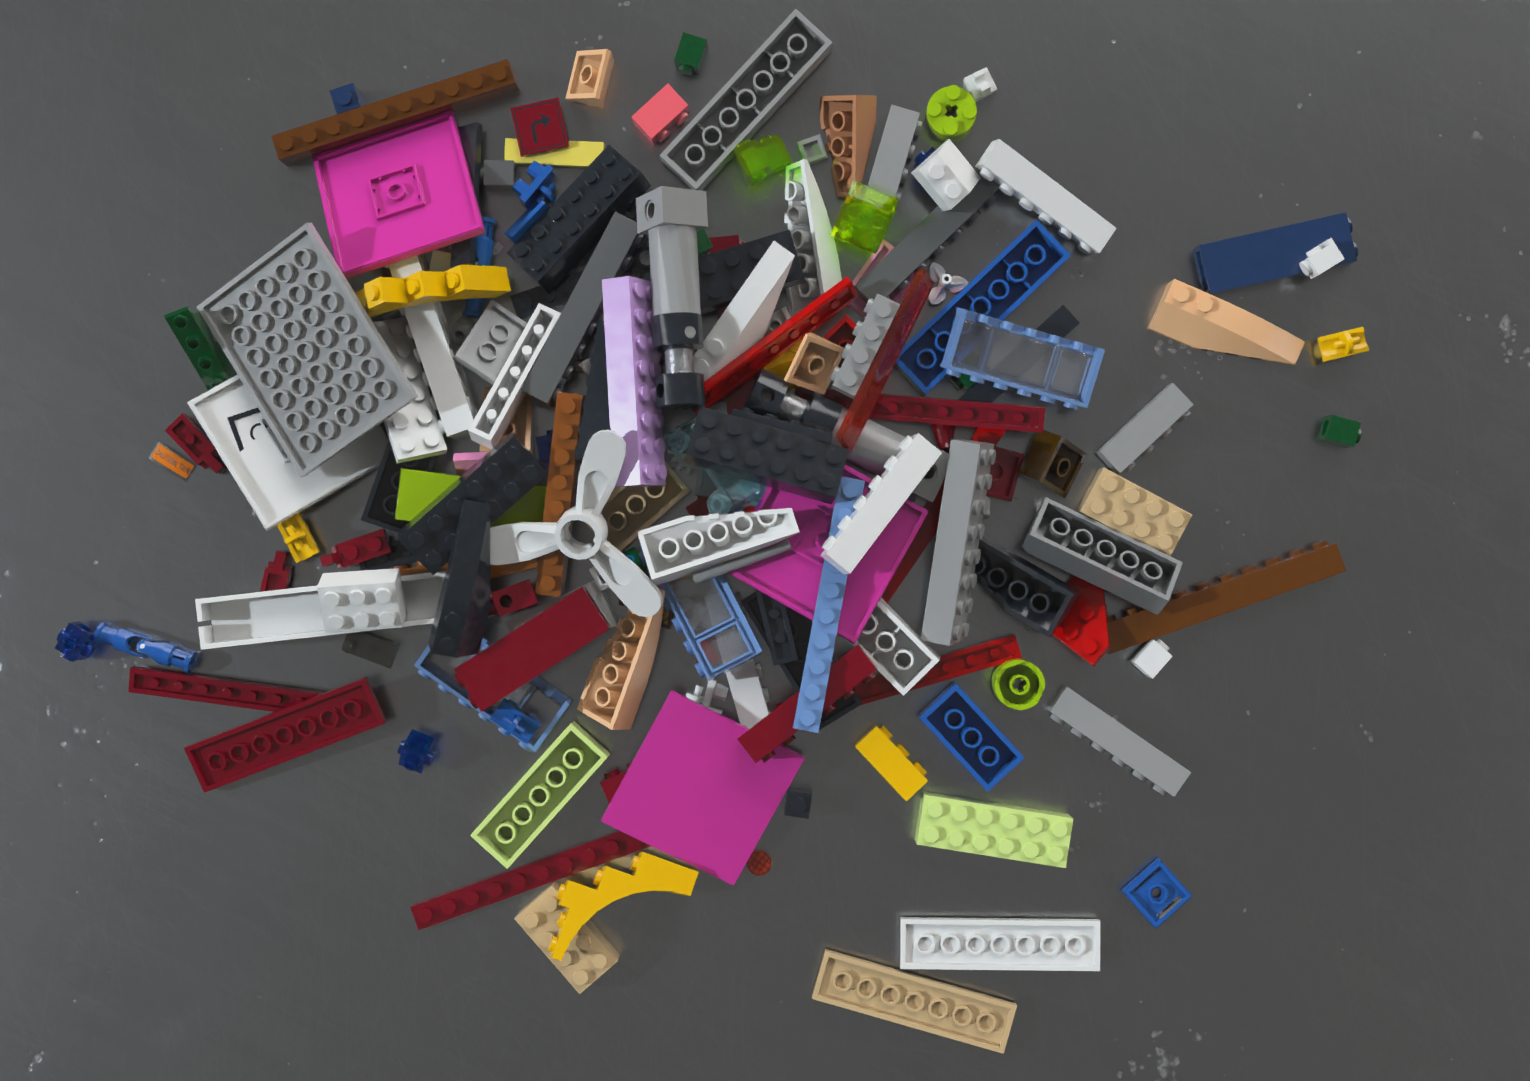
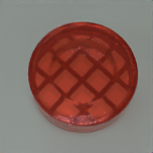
M764 850L753 851L747 861L748 870L756 876L768 873L772 864L770 855Z

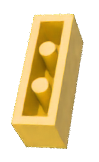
M875 724L854 743V746L903 799L908 801L928 782L924 776L927 771L918 762L913 764L907 758L910 753L901 744L896 746L890 740L893 735L884 725L879 728Z

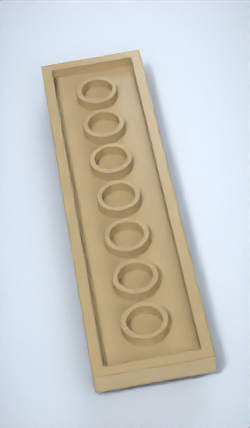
M828 949L824 951L812 993V999L1002 1054L1005 1051L1017 1004Z

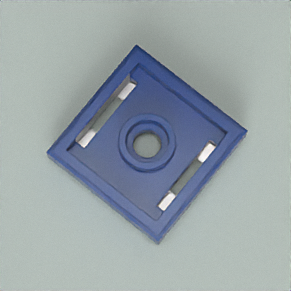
M1156 858L1121 890L1155 929L1192 897V894L1159 858ZM1155 888L1161 891L1158 897H1153L1152 891ZM1172 901H1174V903L1168 909H1166L1164 912L1162 911L1166 906H1168Z

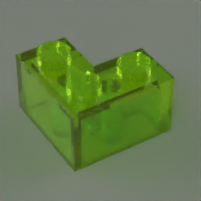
M769 134L759 140L760 143H758L757 139L752 141L746 139L736 145L737 148L734 149L735 162L747 187L785 170L786 166L792 164V159L780 134L776 136Z

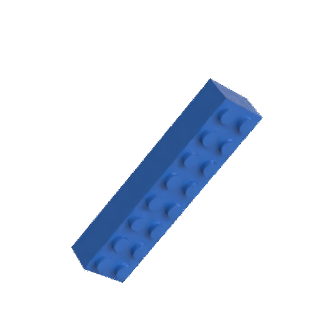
M1036 219L890 359V363L924 397L947 375V369L941 367L940 364H942L957 307L1005 320L1071 254ZM964 321L953 361L961 362L986 338L988 328Z

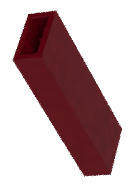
M582 586L454 669L456 672L454 677L460 687H465L469 692L470 696H468V699L475 709L479 708L482 712L601 636L612 627L587 588Z

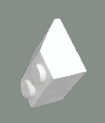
M950 139L945 141L911 172L942 211L951 210L971 192L981 178Z

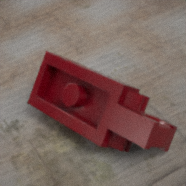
M182 413L165 429L167 434L197 465L202 466L204 469L210 467L216 474H222L227 469V466L219 459L220 455L211 440L186 414Z
M383 528L336 544V546L331 547V554L319 558L322 567L336 564L337 568L340 569L369 561L393 551L386 530Z
M276 550L274 562L269 561L268 566L264 569L260 592L289 588L292 574V566L288 565L290 552Z

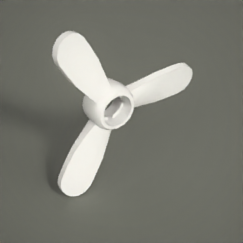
M600 430L593 434L588 442L578 475L576 506L565 511L558 522H521L490 527V564L504 565L527 561L560 549L562 553L573 559L589 558L607 585L630 611L642 617L655 615L663 603L659 588L633 561L607 541L608 526L601 514L617 483L624 462L626 443L623 437L611 430ZM580 520L589 524L595 532L593 543L584 544L575 540L569 532L570 521Z

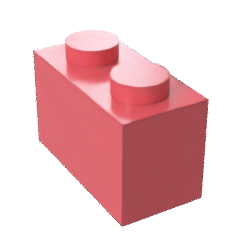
M667 84L632 116V120L637 128L654 145L657 141L662 142L670 134L669 130L675 124L679 126L688 118L689 107L677 92Z

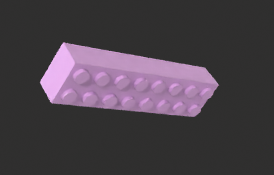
M631 276L603 279L602 292L610 430L620 434L626 443V455L615 487L666 485L667 469L664 462L666 445L663 440L664 417L662 410L657 409L655 376L661 375V366L659 364L658 351L653 350L651 281Z

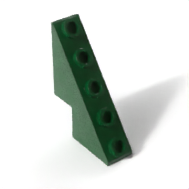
M187 306L164 315L165 320L208 390L234 377L226 354L219 343L214 341L210 328L198 310Z

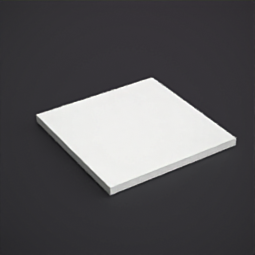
M238 374L187 402L266 531L378 468L389 440L381 426L378 425L309 475L300 477L261 412L234 421L244 447L241 452L239 451L227 417L258 407ZM260 423L261 425L253 429V436L255 438L253 440L250 436V429L253 425Z

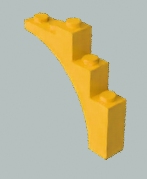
M458 265L445 272L418 271L405 278L378 277L365 283L364 289L355 292L369 317L401 308L440 301L496 298L510 292L511 289L506 267Z
M639 852L638 856L634 855L629 870L633 871L632 875L603 866L602 871L598 869L593 880V884L596 885L595 889L566 880L565 885L560 884L556 894V898L559 899L558 905L567 909L566 912L561 911L556 925L560 927L557 937L552 936L549 943L548 951L551 952L550 957L562 961L570 942L582 925L597 911L613 901L631 894L647 891H668L691 896L699 872L645 852Z

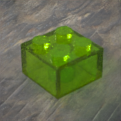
M852 180L830 235L876 254L895 215L899 199Z

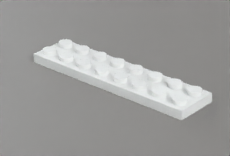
M900 917V969L1100 971V920Z

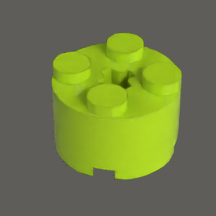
M950 85L936 91L927 105L926 124L929 132L940 141L950 139L952 142H958L967 137L974 126L977 115V106L974 98L968 91L957 85ZM947 111L950 113L955 112V118L952 115L947 117Z
M1011 659L998 665L993 671L991 687L995 697L1005 706L1016 710H1026L1039 702L1045 689V679L1041 670L1033 663L1024 659ZM1016 678L1023 681L1020 684L1021 689L1019 690L1012 686Z

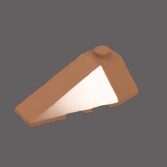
M875 95L820 96L821 129L826 131L828 143L825 146L826 151L831 153L833 162L831 172L837 197L859 198L876 125L877 96Z

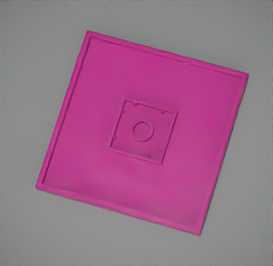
M452 110L312 156L334 259L346 279L486 233L456 118Z
M845 464L842 477L864 480L862 495L866 496L871 490L868 486L872 479ZM767 487L754 512L792 508L800 533L780 541L789 540L791 550L728 572V574L813 621L824 558L820 555L825 550L822 546L829 537L835 500L832 504ZM907 499L853 571L847 575L837 630L838 636L853 644L856 643L926 518L928 510Z
M671 690L602 816L601 822L734 886L805 758L803 755L780 744L774 749L776 754L765 763L762 760L755 763L737 740L749 728Z

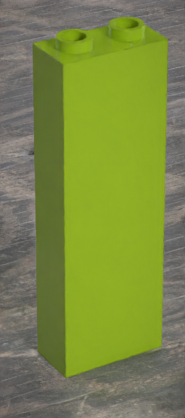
M401 468L395 519L411 521L461 476ZM535 485L494 521L490 527L521 522H543L547 487Z

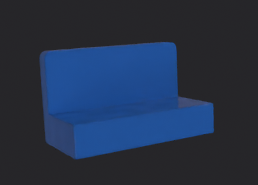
M535 201L504 234L515 244L544 214L549 206L544 201H541L539 204Z

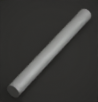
M789 540L695 573L692 576L695 584L791 550L792 548Z

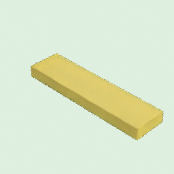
M505 138L504 160H514L516 165L530 166L533 161H536L543 166L549 164L551 167L587 168L604 150L605 144L604 142L568 141L569 147L521 157L517 139Z

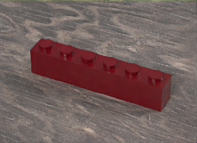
M859 644L830 667L822 711L824 716L836 708L834 702L840 697L845 701L854 694L856 690L853 687L862 681L865 685L876 676L874 671L877 669V666ZM800 690L737 739L755 763L760 760L765 763L776 754L774 751L776 747L780 744L786 747L796 739L793 734L798 729H793Z

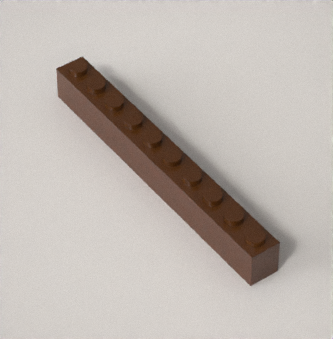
M505 59L272 135L271 138L278 159L286 166H290L311 159L313 155L450 110L453 112L520 91L513 67L509 60Z
M1326 540L1312 544L1313 549L1304 551L1301 548L1288 553L1289 557L1280 560L1279 556L1265 561L1266 565L1257 568L1256 565L1241 569L1242 574L1233 576L1232 573L1218 577L1219 582L1209 584V581L1195 585V590L1186 593L1184 589L1171 594L1172 598L1169 599V602L1158 615L1144 608L1139 609L1138 606L1124 610L1125 615L1115 617V614L1108 615L1107 626L1110 649L1107 654L1115 653L1346 572L1337 543H1327Z

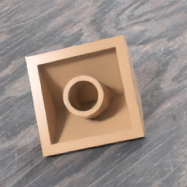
M610 50L577 51L565 99L603 108L614 65V58Z
M812 332L806 333L784 380L824 395L831 381L829 379L835 367L841 361L844 348Z

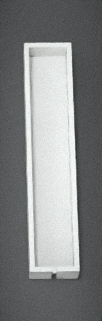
M446 571L437 572L434 575L423 573L401 576L407 611L403 627L433 624ZM317 586L195 599L197 621L211 620L212 625L198 627L201 650L371 631L358 630L326 633Z

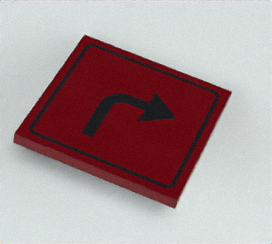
M559 97L510 108L521 157L569 147Z

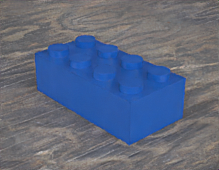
M952 682L917 715L987 792L1025 758L955 682Z

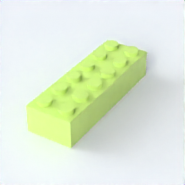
M573 721L470 836L508 869L611 753L578 723Z
M922 791L914 840L917 845L1066 868L1074 818L1065 813Z

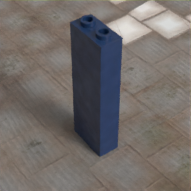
M1346 212L1201 244L1193 250L1202 289L1206 293L1217 295L1305 275L1299 263L1308 258L1306 255L1308 251L1329 238L1333 239L1345 258L1329 269L1350 265L1357 261L1356 257L1358 256L1357 245L1353 242L1351 236L1353 231L1352 222L1347 218Z

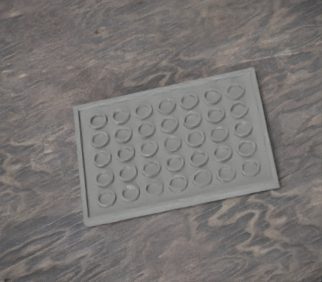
M312 223L304 224L197 306L200 314L300 477L309 475L419 397Z

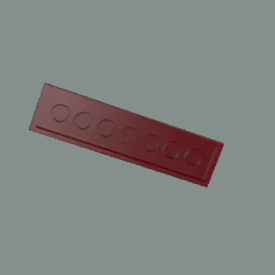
M366 676L187 745L184 750L205 793L383 725L386 719Z

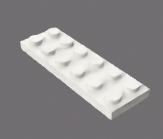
M406 318L373 322L419 396L384 421L396 462L402 463L446 454L447 447L439 428L436 412L430 401L428 387H426L422 378L423 371L414 354L413 349H415V346L406 331L405 325H408Z

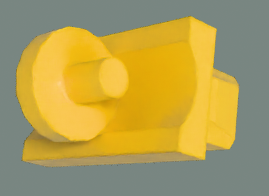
M1364 327L1317 338L1323 362L1369 351L1365 340Z
M301 513L277 525L296 563H300L320 553Z

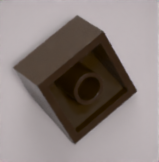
M1044 430L1043 433L1037 432L1017 473L1029 481L1066 498L1087 454L1064 437Z

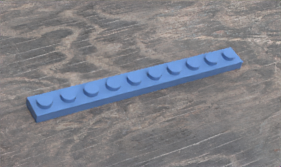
M848 477L841 478L835 499L829 537L831 535L835 537L840 530L837 526L846 515L850 517L855 511L853 505L863 494L864 480ZM825 559L793 729L814 733L819 732L848 575L841 573Z

